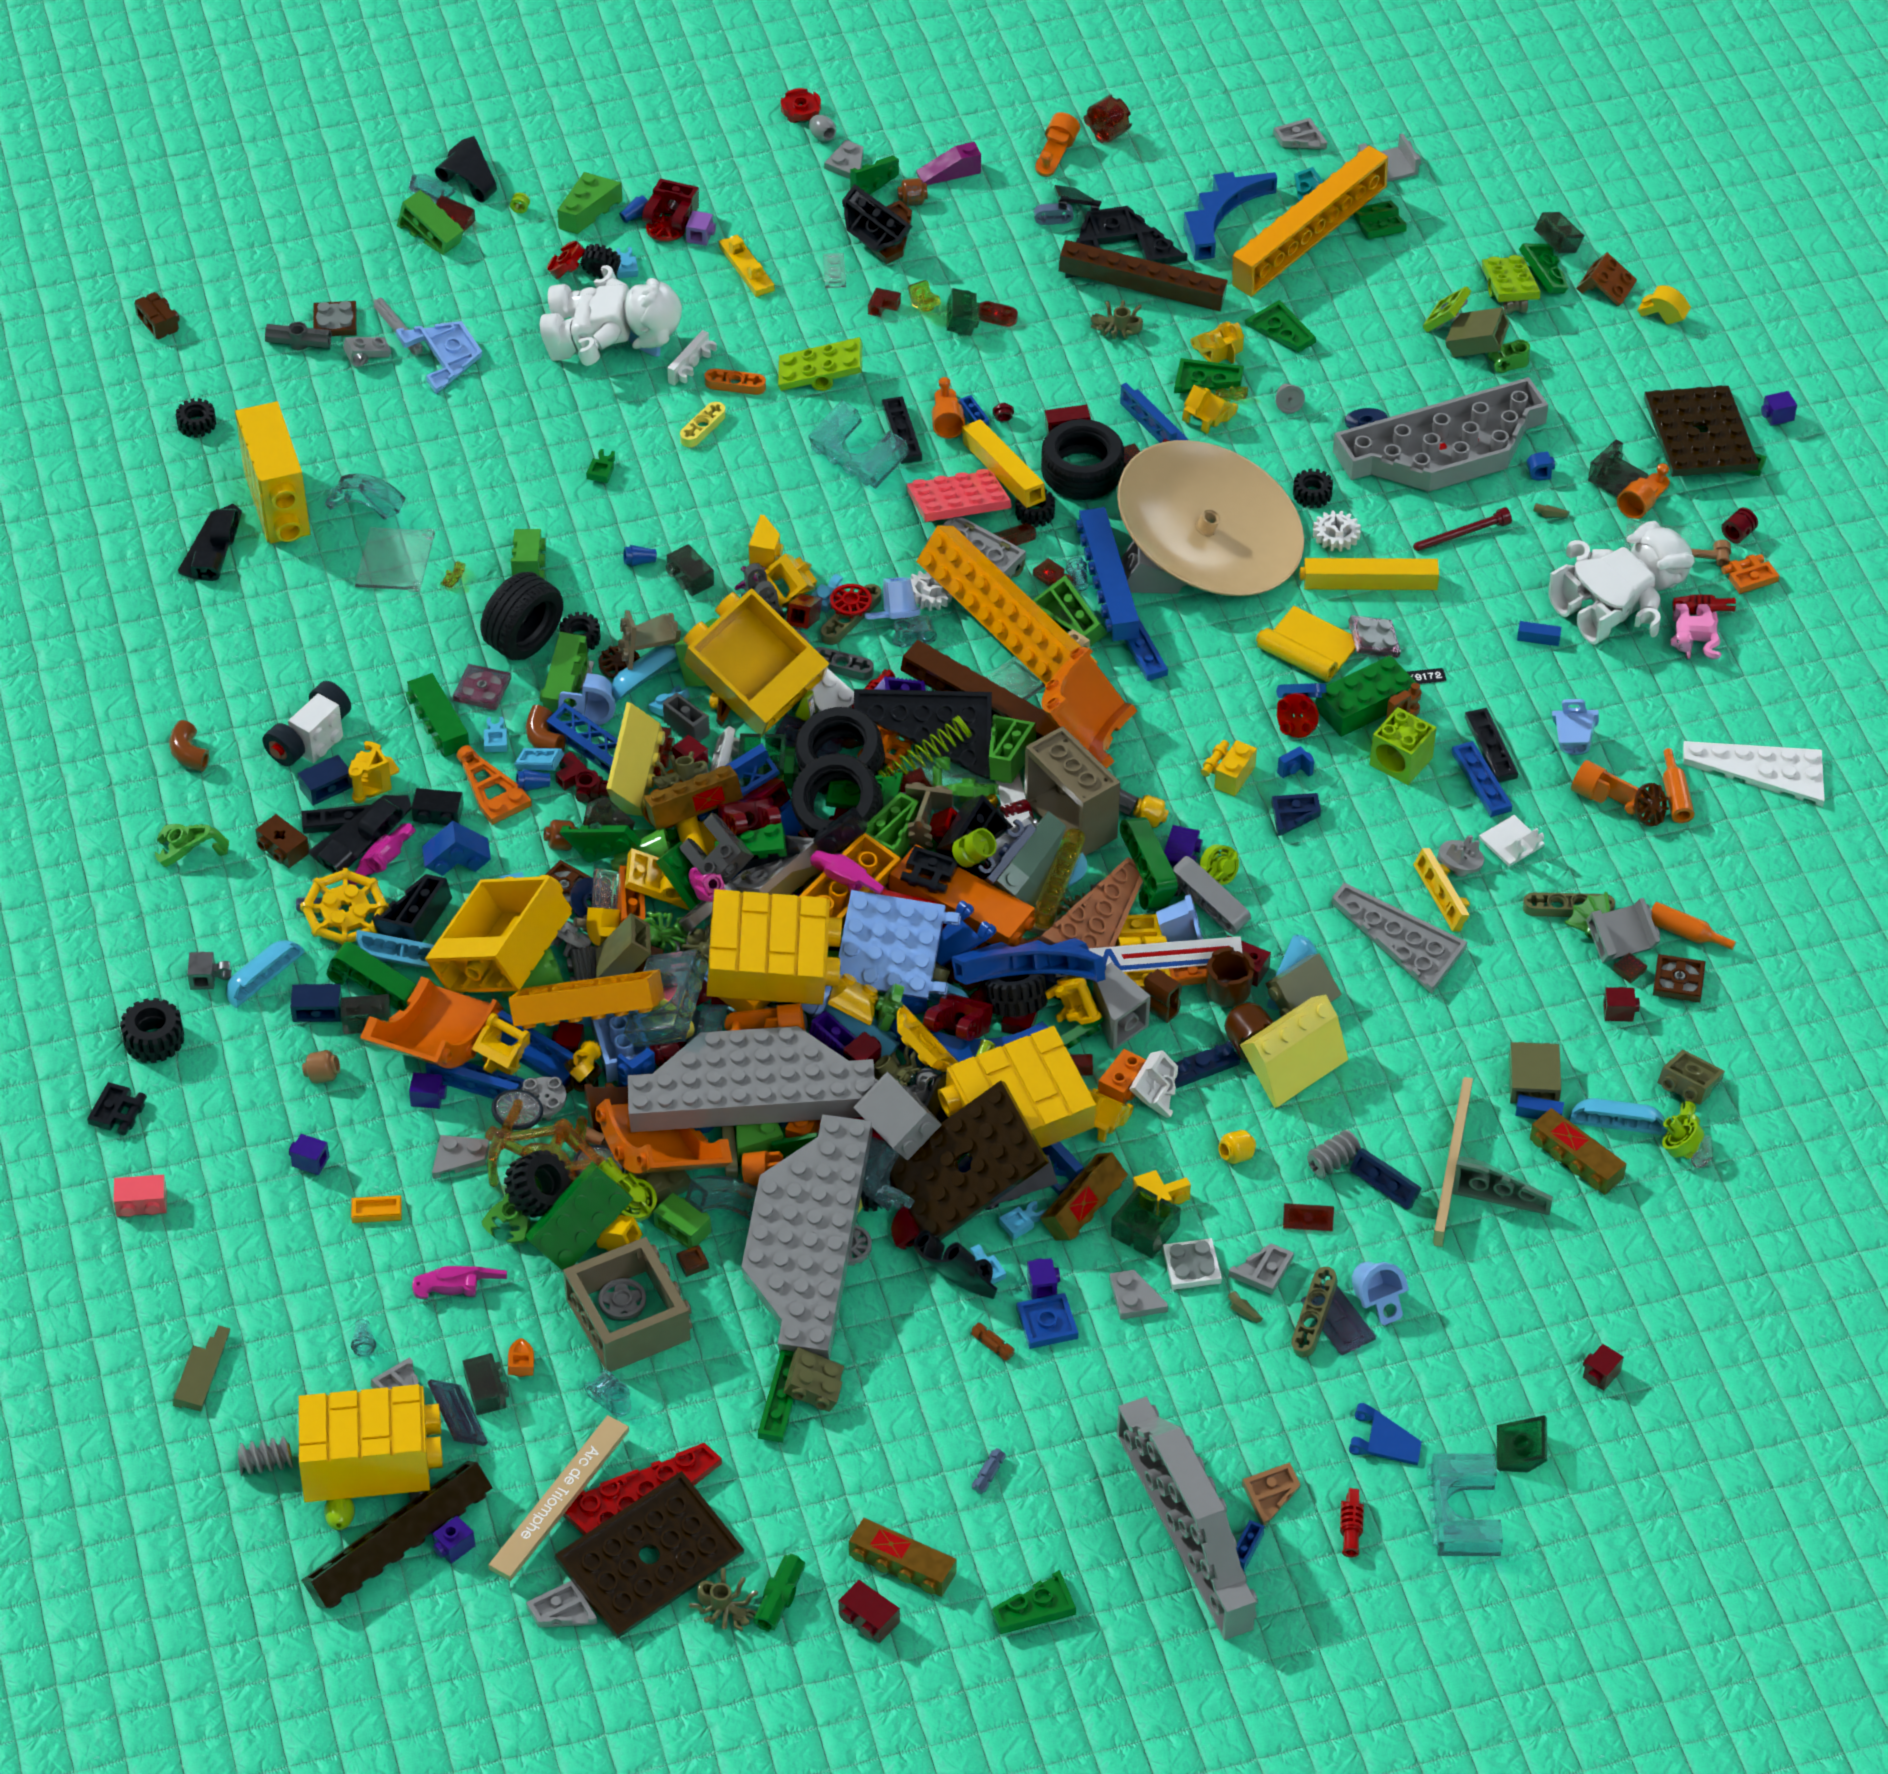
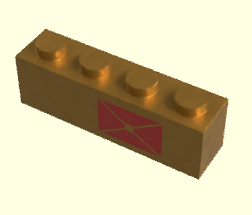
M730 765L720 766L706 774L696 775L693 779L685 782L675 783L669 788L656 790L650 795L644 796L649 820L658 830L716 809L717 804L740 800L743 796L738 775Z
M1549 1109L1532 1124L1530 1140L1537 1147H1541L1548 1152L1556 1161H1560L1568 1167L1573 1174L1579 1175L1587 1181L1592 1188L1606 1195L1624 1179L1627 1163L1554 1109Z
M1113 1152L1096 1154L1040 1217L1056 1241H1070L1076 1238L1083 1225L1093 1219V1214L1098 1208L1104 1206L1108 1202L1107 1198L1122 1186V1181L1128 1174Z
M866 1518L862 1519L849 1540V1555L853 1559L872 1565L882 1573L892 1574L904 1583H912L929 1594H936L942 1597L957 1573L956 1558Z

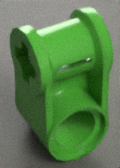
M1516 340L1502 344L1500 353L1498 351L1489 352L1487 355L1494 362V369L1498 373L1524 368L1529 364L1530 344L1525 340Z

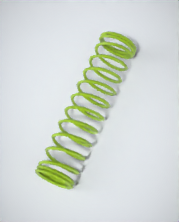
M960 716L953 718L952 722L956 731L949 724H945L947 734L941 729H937L940 740L935 735L930 734L933 746L927 740L922 739L925 751L919 745H915L917 757L911 750H907L911 763L903 755H900L899 758L903 768L896 761L892 760L895 772L898 773L895 767L896 764L908 778H911L902 758L918 773L909 752L926 768L917 747L933 763V759L924 742L931 747L938 757H941L932 737L948 752L949 750L940 732L956 747L947 726L962 742H964V739L955 721L967 737L972 736L969 728ZM884 766L888 777L890 775L887 769L895 776V772L890 767ZM881 769L877 771L878 775L887 777Z

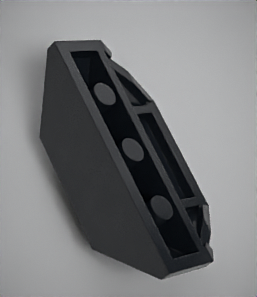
M856 184L853 185L842 200L847 231L876 253L901 243L913 227Z

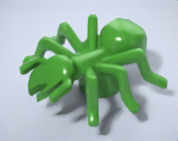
M651 911L647 914L650 917L644 919V921L652 924L650 925L651 946L664 950L667 942L672 946L670 952L671 959V957L674 958L677 950L676 943L672 941L674 940L681 944L679 950L684 956L682 945L686 944L684 939H687L690 931H684V928L680 925L679 921L683 917L677 918L673 927H669L673 913H663L664 918L667 919L664 926L661 912L655 914ZM653 918H658L659 925H657Z

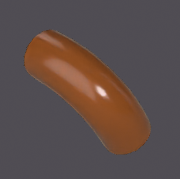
M533 705L525 727L528 741L534 748L562 749L564 752L566 744L564 735L552 733L548 730L546 720L553 713L544 706Z
M179 720L172 729L169 739L171 754L180 764L203 772L209 762V750L194 746L192 741L197 734L196 727L186 720Z

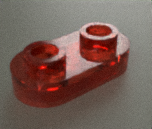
M990 301L981 302L977 306V317L981 321L1005 327L1013 326L1017 323L1018 312L1014 307Z

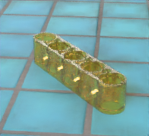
M1072 828L1065 832L1036 903L1034 913L1035 925L1041 929H1048L1054 924L1081 857L1085 834L1079 829Z

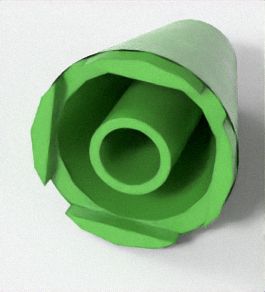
M658 829L642 838L639 848H636V850L658 858L662 857L671 849L670 838L666 829ZM629 851L616 854L614 859L610 860L614 874L618 873L620 865L627 866Z
M550 946L544 951V955L534 970L530 971V976L521 988L565 982ZM517 991L500 992L503 998H510Z

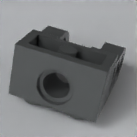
M758 563L750 564L744 571L746 593L752 588L784 619L783 609L781 606L779 607L777 591L774 585L767 581V574L762 565ZM758 572L756 574L758 581L755 582L753 576L755 575L754 573Z
M711 813L704 820V824L719 842L714 850L707 856L701 847L690 838H687L681 844L680 849L693 866L703 875L710 873L721 874L723 881L726 882L732 880L754 855L720 817Z

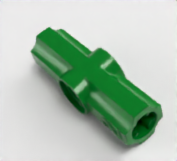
M791 1553L790 1555H784L774 1578L770 1577L767 1581L763 1600L754 1617V1624L759 1626L760 1629L768 1632L775 1630L785 1608L791 1606L796 1594V1585L805 1569V1562L799 1556Z

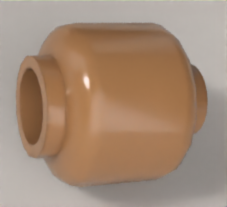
M329 1050L310 1053L306 1057V1062L302 1065L303 1074L305 1077H309L310 1081L315 1084L333 1081L337 1074L340 1073L338 1056L333 1055Z

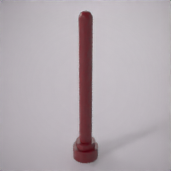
M1507 507L1498 509L1491 517L1416 542L1413 548L1416 551H1420L1495 524L1497 526L1509 525L1512 523L1511 513Z

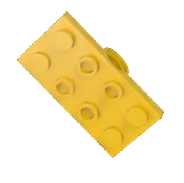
M631 848L627 858L625 888L690 910L657 865L656 861L659 858Z
M1157 914L1128 915L1115 946L1167 942L1166 936L1161 934ZM1169 968L1159 969L1170 976ZM1155 970L1124 973L1144 990V979Z

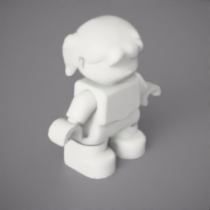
M604 265L601 267L604 278L593 281L596 288L588 287L581 291H572L566 284L549 287L548 304L551 313L543 314L540 318L541 337L552 361L570 359L576 353L585 366L592 365L599 360L600 352L598 349L603 350L612 344L626 342L629 339L631 330L639 336L632 343L633 349L661 347L669 341V336L677 329L680 322L682 305L678 295L669 285L655 278H649L646 281V285L637 284L629 289L627 284L617 280L610 266Z
M1649 521L1640 525L1633 534L1627 536V542L1634 544L1631 551L1626 547H1621L1615 551L1610 549H1593L1590 552V547L1584 541H1571L1567 546L1566 556L1569 558L1577 557L1575 566L1566 564L1550 573L1548 593L1553 608L1561 616L1567 617L1581 608L1582 601L1592 599L1595 602L1593 605L1578 612L1577 625L1582 636L1593 645L1609 637L1611 628L1625 621L1630 614L1638 609L1640 611L1636 614L1634 627H1640L1642 623L1650 624V636L1655 637L1659 632L1661 619L1658 612L1661 599L1657 591L1673 588L1683 582L1695 563L1691 547L1680 534L1669 528L1661 527L1657 521Z

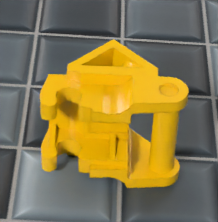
M1226 321L1212 331L1204 332L1191 338L1190 342L1192 347L1198 350L1208 362L1219 363L1227 359L1233 364L1235 363L1236 354L1243 351L1244 334L1238 322L1232 324Z
M1193 385L1184 403L1185 408L1182 421L1189 423L1191 415L1198 417L1202 420L1201 431L1208 434L1210 425L1217 427L1221 422H1228L1236 414L1238 405L1214 395L1208 388Z
M785 553L765 570L767 581L771 582L777 591L779 607L781 606L782 609L788 607L789 602L797 596L809 592L816 586L817 580L809 570L812 564L803 562L801 557L794 559L792 555ZM770 577L776 581L781 578L784 579L790 589L786 594V598Z
M371 741L364 742L365 750L371 751H360V753H357L349 767V776L352 778L353 783L352 800L358 804L363 803L367 797L373 798L392 790L390 776L399 773V768L394 760L383 755L381 745Z
M1068 975L1057 980V984L1045 992L1047 999L1057 996V998L1062 1000L1064 1008L1055 1015L1058 1022H1062L1067 1018L1069 1022L1077 1021L1082 1025L1098 1021L1102 1018L1085 978Z
M491 1013L472 1050L483 1055L482 1061L486 1062L483 1068L485 1071L492 1074L498 1069L512 1075L521 1066L519 1059L522 1058L524 1049L530 1044L531 1033L527 1030L522 1031L499 1019L497 1014ZM502 1031L518 1039V1041L512 1046L501 1042Z
M1088 1089L1096 1103L1094 1127L1098 1129L1097 1140L1105 1143L1107 1133L1111 1134L1116 1127L1125 1125L1133 1112L1134 1106L1129 1103L1126 1105L1099 1093L1098 1089Z

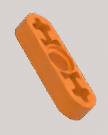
M716 368L705 372V385L709 389L753 395L762 394L766 390V379L761 374ZM731 380H739V381H741V382H739V383H737V384H733V383H731L730 381H731Z

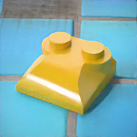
M844 973L839 975L838 987L831 986L827 1004L870 1026L874 1017L875 1005L879 999L878 990L869 984L864 986L857 982L856 978L852 975Z

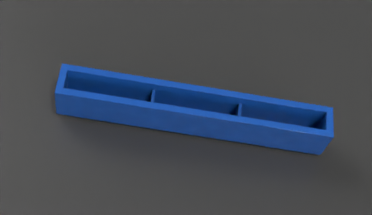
M1106 508L1079 510V520H1076L1077 533H1081L1080 543L1081 547H1085L1084 556L1085 560L1089 561V574L1093 575V588L1098 589L1096 591L1098 604L1102 603L1101 615L1102 618H1106V632H1110L1112 641L1139 638V618Z

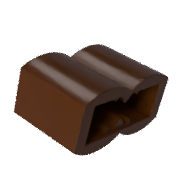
M1156 969L1144 979V991L1150 995V1012L1168 1023L1180 1010L1181 1001L1179 997L1182 986L1161 970Z

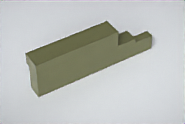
M218 1325L214 1337L209 1338L206 1349L193 1345L173 1399V1406L202 1411L222 1357L230 1328Z

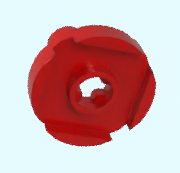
M805 88L792 89L785 93L784 98H781V112L784 116L788 117V121L791 123L810 120L813 116L819 115L821 110L820 96L814 91L813 94L809 93Z
M572 241L560 249L562 253L559 256L555 254L549 261L547 269L555 279L561 278L568 270L573 272L579 266L578 260L583 256L585 248L577 241Z

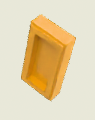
M401 1195L351 1198L352 1223L402 1220Z

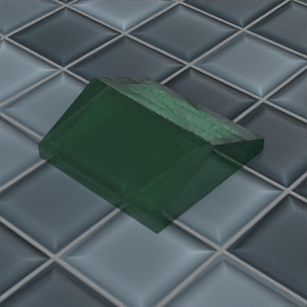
M1545 1415L1497 1425L1498 1471L1528 1473L1547 1461V1417Z

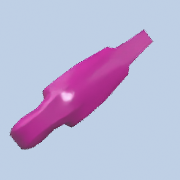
M405 823L398 826L393 833L381 836L360 860L355 873L367 876L375 872H383L387 868V864L401 853L400 849L403 842L409 839L416 829L412 824ZM348 880V884H353L355 886L358 884Z
M816 850L810 858V862L815 868L824 872L826 876L836 882L847 885L849 892L851 890L859 891L862 886L871 889L877 894L884 890V886L868 875L864 868L843 854H828L824 851Z
M696 867L690 869V884L700 900L713 902L714 889L726 890L721 874L710 873L703 875Z
M444 1266L414 1277L412 1291L414 1296L419 1299L429 1298V1293L432 1291L442 1295H458L463 1293L468 1297H476L477 1280L507 1279V1271L475 1266Z

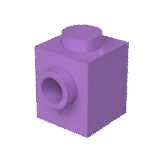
M692 211L686 225V240L688 243L707 246L710 236L714 235L716 230V223H713V214Z

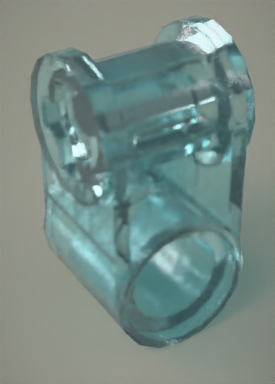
M928 615L898 618L894 622L895 633L892 636V642L898 647L912 646L917 639L925 644H931L937 638L932 619Z
M603 1369L600 1372V1376L593 1382H588L584 1385L588 1396L612 1415L621 1417L631 1411L629 1388L607 1369Z

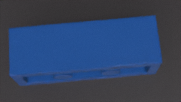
M972 395L959 399V404L962 406L964 416L969 423L981 419L989 427L988 417Z
M1520 621L1517 641L1559 646L1562 627Z
M1519 1095L1515 1116L1538 1120L1551 1108L1562 1115L1564 1102Z
M1249 1520L1236 1547L1243 1571L1246 1570L1264 1535L1265 1526Z

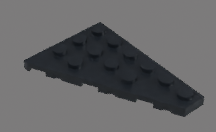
M854 689V709L870 716L877 726L924 748L922 739L927 740L933 746L930 734L935 735L940 740L937 729H941L947 734L945 724H949L956 731L952 720L960 716L969 728L972 736L967 737L955 721L964 742L948 726L947 728L956 747L941 732L940 735L949 750L948 752L944 750L933 737L932 739L941 757H949L950 762L984 779H990L989 750L992 692ZM924 742L925 745H926L927 750L930 751V752H932V753H934V754H936V753L931 749V747H930L926 742Z

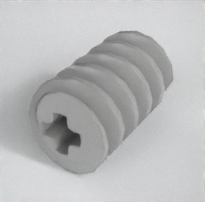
M1343 1130L1339 1135H1334L1332 1139L1326 1140L1324 1144L1311 1149L1307 1160L1314 1174L1318 1178L1324 1179L1326 1173L1329 1175L1333 1173V1168L1339 1170L1341 1164L1347 1165L1349 1160L1353 1161L1361 1146L1353 1133Z
M284 1436L281 1437L279 1445H277L274 1438H271L269 1446L266 1445L263 1439L260 1440L259 1448L255 1446L253 1441H250L249 1449H246L243 1443L239 1445L238 1460L241 1476L243 1475L244 1468H246L249 1475L253 1474L254 1467L258 1469L259 1473H263L265 1465L272 1472L275 1463H277L280 1470L284 1469L285 1462H288L290 1468H293L290 1443L286 1441Z

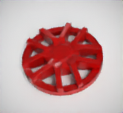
M662 214L654 224L646 223L647 234L659 241L676 240L683 236L685 229L680 232L679 230L672 229L673 215L669 217Z
M844 584L833 590L830 595L831 608L836 611V614L853 618L856 615L862 616V613L871 608L872 596L869 590L861 585Z

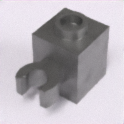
M189 952L187 975L190 990L214 989L215 977L223 980L231 978L232 970L230 969L229 961H221L215 964L213 952Z

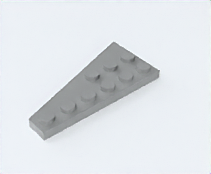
M1343 883L1332 897V904L1431 994L1467 948L1466 941L1347 883Z

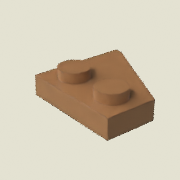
M1290 1462L1242 1480V1485L1261 1525L1264 1526L1299 1490L1301 1485Z

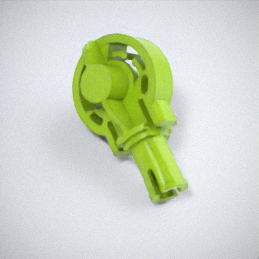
M1212 845L1205 850L1200 858V866L1220 885H1226L1235 878L1238 872V853L1229 846Z
M1685 1101V1104L1682 1103L1680 1114L1677 1116L1673 1115L1671 1118L1668 1117L1663 1123L1668 1132L1663 1138L1662 1145L1672 1157L1684 1156L1686 1159L1692 1158L1693 1154L1698 1151L1699 1144L1704 1138V1130L1699 1125V1118L1695 1115L1696 1105L1693 1102Z
M612 1157L607 1158V1162L604 1160L599 1167L634 1198L620 1215L634 1217L636 1222L644 1221L650 1217L657 1202L656 1192L652 1185L643 1179L636 1178L632 1172L629 1174L623 1173ZM649 1195H650V1197H651V1202H652L651 1207L648 1206V1205H649V1201H650V1199H648V1198H649Z

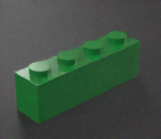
M433 673L407 681V700L410 705L413 704L415 706L416 716L419 720H423L426 733L432 735V741L436 750L440 749L443 756L447 757L457 753L461 747L469 745L468 732Z

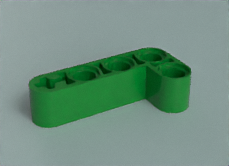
M1146 817L1122 820L1120 823L1121 837L1144 882L1139 892L1141 908L1149 910L1167 907L1177 890L1178 883L1150 822Z
M348 941L333 956L327 969V976L333 983L343 985L350 978L397 1010L402 1011L409 1006L407 1005V1000L417 986L413 981Z

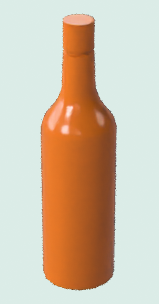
M1667 748L1663 751L1667 767L1663 773V783L1666 796L1669 798L1668 804L1671 817L1676 823H1686L1692 820L1695 815L1686 775L1681 768L1676 766L1672 749Z
M1655 902L1651 909L1652 921L1654 926L1699 944L1713 942L1731 950L1736 945V941L1712 930L1709 923L1659 902Z

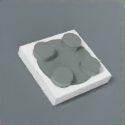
M1212 1238L1163 1245V1254L1172 1290L1221 1284L1222 1277Z

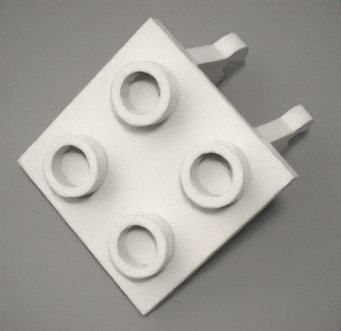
M1515 815L1479 835V839L1508 867L1545 845L1543 842L1544 834H1538V828L1531 831Z

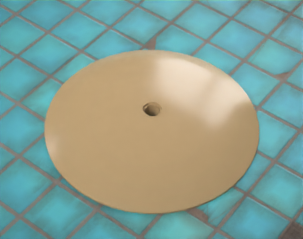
M1174 440L1155 444L1142 450L1129 461L1123 470L1117 493L1118 507L1123 523L1140 550L1153 563L1176 579L1195 588L1215 594L1250 596L1261 594L1280 586L1298 567L1304 549V533L1298 512L1283 488L1267 472L1247 458L1210 443Z

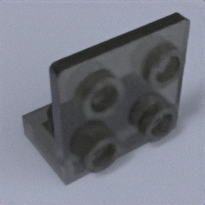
M1617 439L1591 461L1588 477L1589 482L1615 497H1618L1631 482L1637 481L1640 477L1645 479L1648 477V474L1622 460L1623 443Z

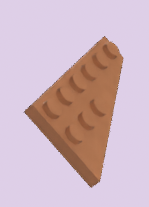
M1127 857L1061 919L1055 922L1049 930L1044 932L1038 940L1052 945L1076 938L1087 943L1088 948L1114 947L1143 882L1133 859Z

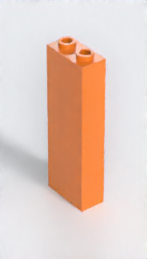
M913 848L890 873V890L945 905V912H955L960 901L971 904L974 907V912L963 921L976 933H978L979 926L983 921L993 924L997 931L991 938L986 940L990 944L1003 942L1011 947L1018 946L1024 933L1030 931L1036 922L1034 918L1035 907L960 867L957 868L951 882L941 880L940 883L948 885L946 894L939 892L935 894L929 892L924 887L909 886L908 882L901 881L900 877L903 871L912 873V870L906 869V862ZM924 874L920 875V877L930 880L932 879L931 876H927Z

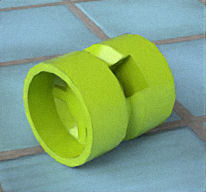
M978 828L968 835L957 839L952 846V853L957 863L966 868L972 867L994 855L997 843L990 831Z

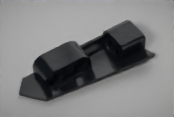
M230 504L224 508L211 511L178 569L179 574L199 580L215 581L219 579L228 546L233 544L242 514L240 508Z
M383 795L338 830L308 851L310 856L332 873L342 871L343 868H349L373 842L375 843L381 836L388 834L412 809L409 795Z

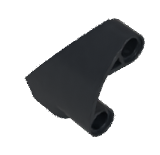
M475 136L462 139L449 151L448 158L435 168V174L442 182L450 181L456 174L464 178L471 194L478 202H485L497 191L496 182Z
M928 1230L920 1232L915 1237L913 1246L917 1253L947 1279L967 1291L994 1299L998 1288L991 1283L993 1269L988 1260L980 1259L975 1261V1256L958 1242L948 1246L944 1252V1243Z

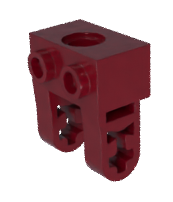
M660 178L653 189L651 198L644 207L642 221L654 224L662 213L672 214V229L684 231L692 211H697L699 208V187Z
M757 797L717 804L718 816L735 836L748 830L754 831L770 824L781 823L778 807L769 805L767 798ZM744 812H747V813H748V816H749V817H748V820H747L746 815L744 814Z
M949 993L940 998L939 1004L926 1011L923 1025L930 1031L938 1032L944 1029L947 1032L956 1033V1037L959 1039L971 1041L989 1033L994 1005Z

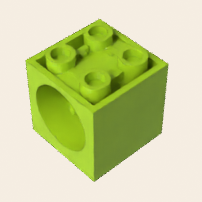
M1397 707L1373 733L1369 765L1409 785L1433 758L1437 727Z

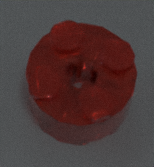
M1112 94L1091 105L1084 116L1085 124L1090 126L1096 140L1100 143L1114 140L1130 130L1132 123H1129L1128 116L1131 113L1122 99L1118 98L1116 100L1113 98Z

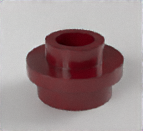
M999 403L992 410L995 419L1000 422L1011 420L1014 414L1013 406L1007 403Z

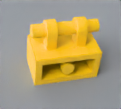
M1222 740L1212 750V756L1203 763L1201 774L1205 777H1208L1210 773L1215 774L1214 788L1236 796L1256 766L1257 748L1236 740L1228 751L1229 742Z

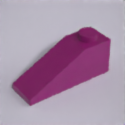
M975 142L957 145L916 170V174L927 185L980 174L981 153Z

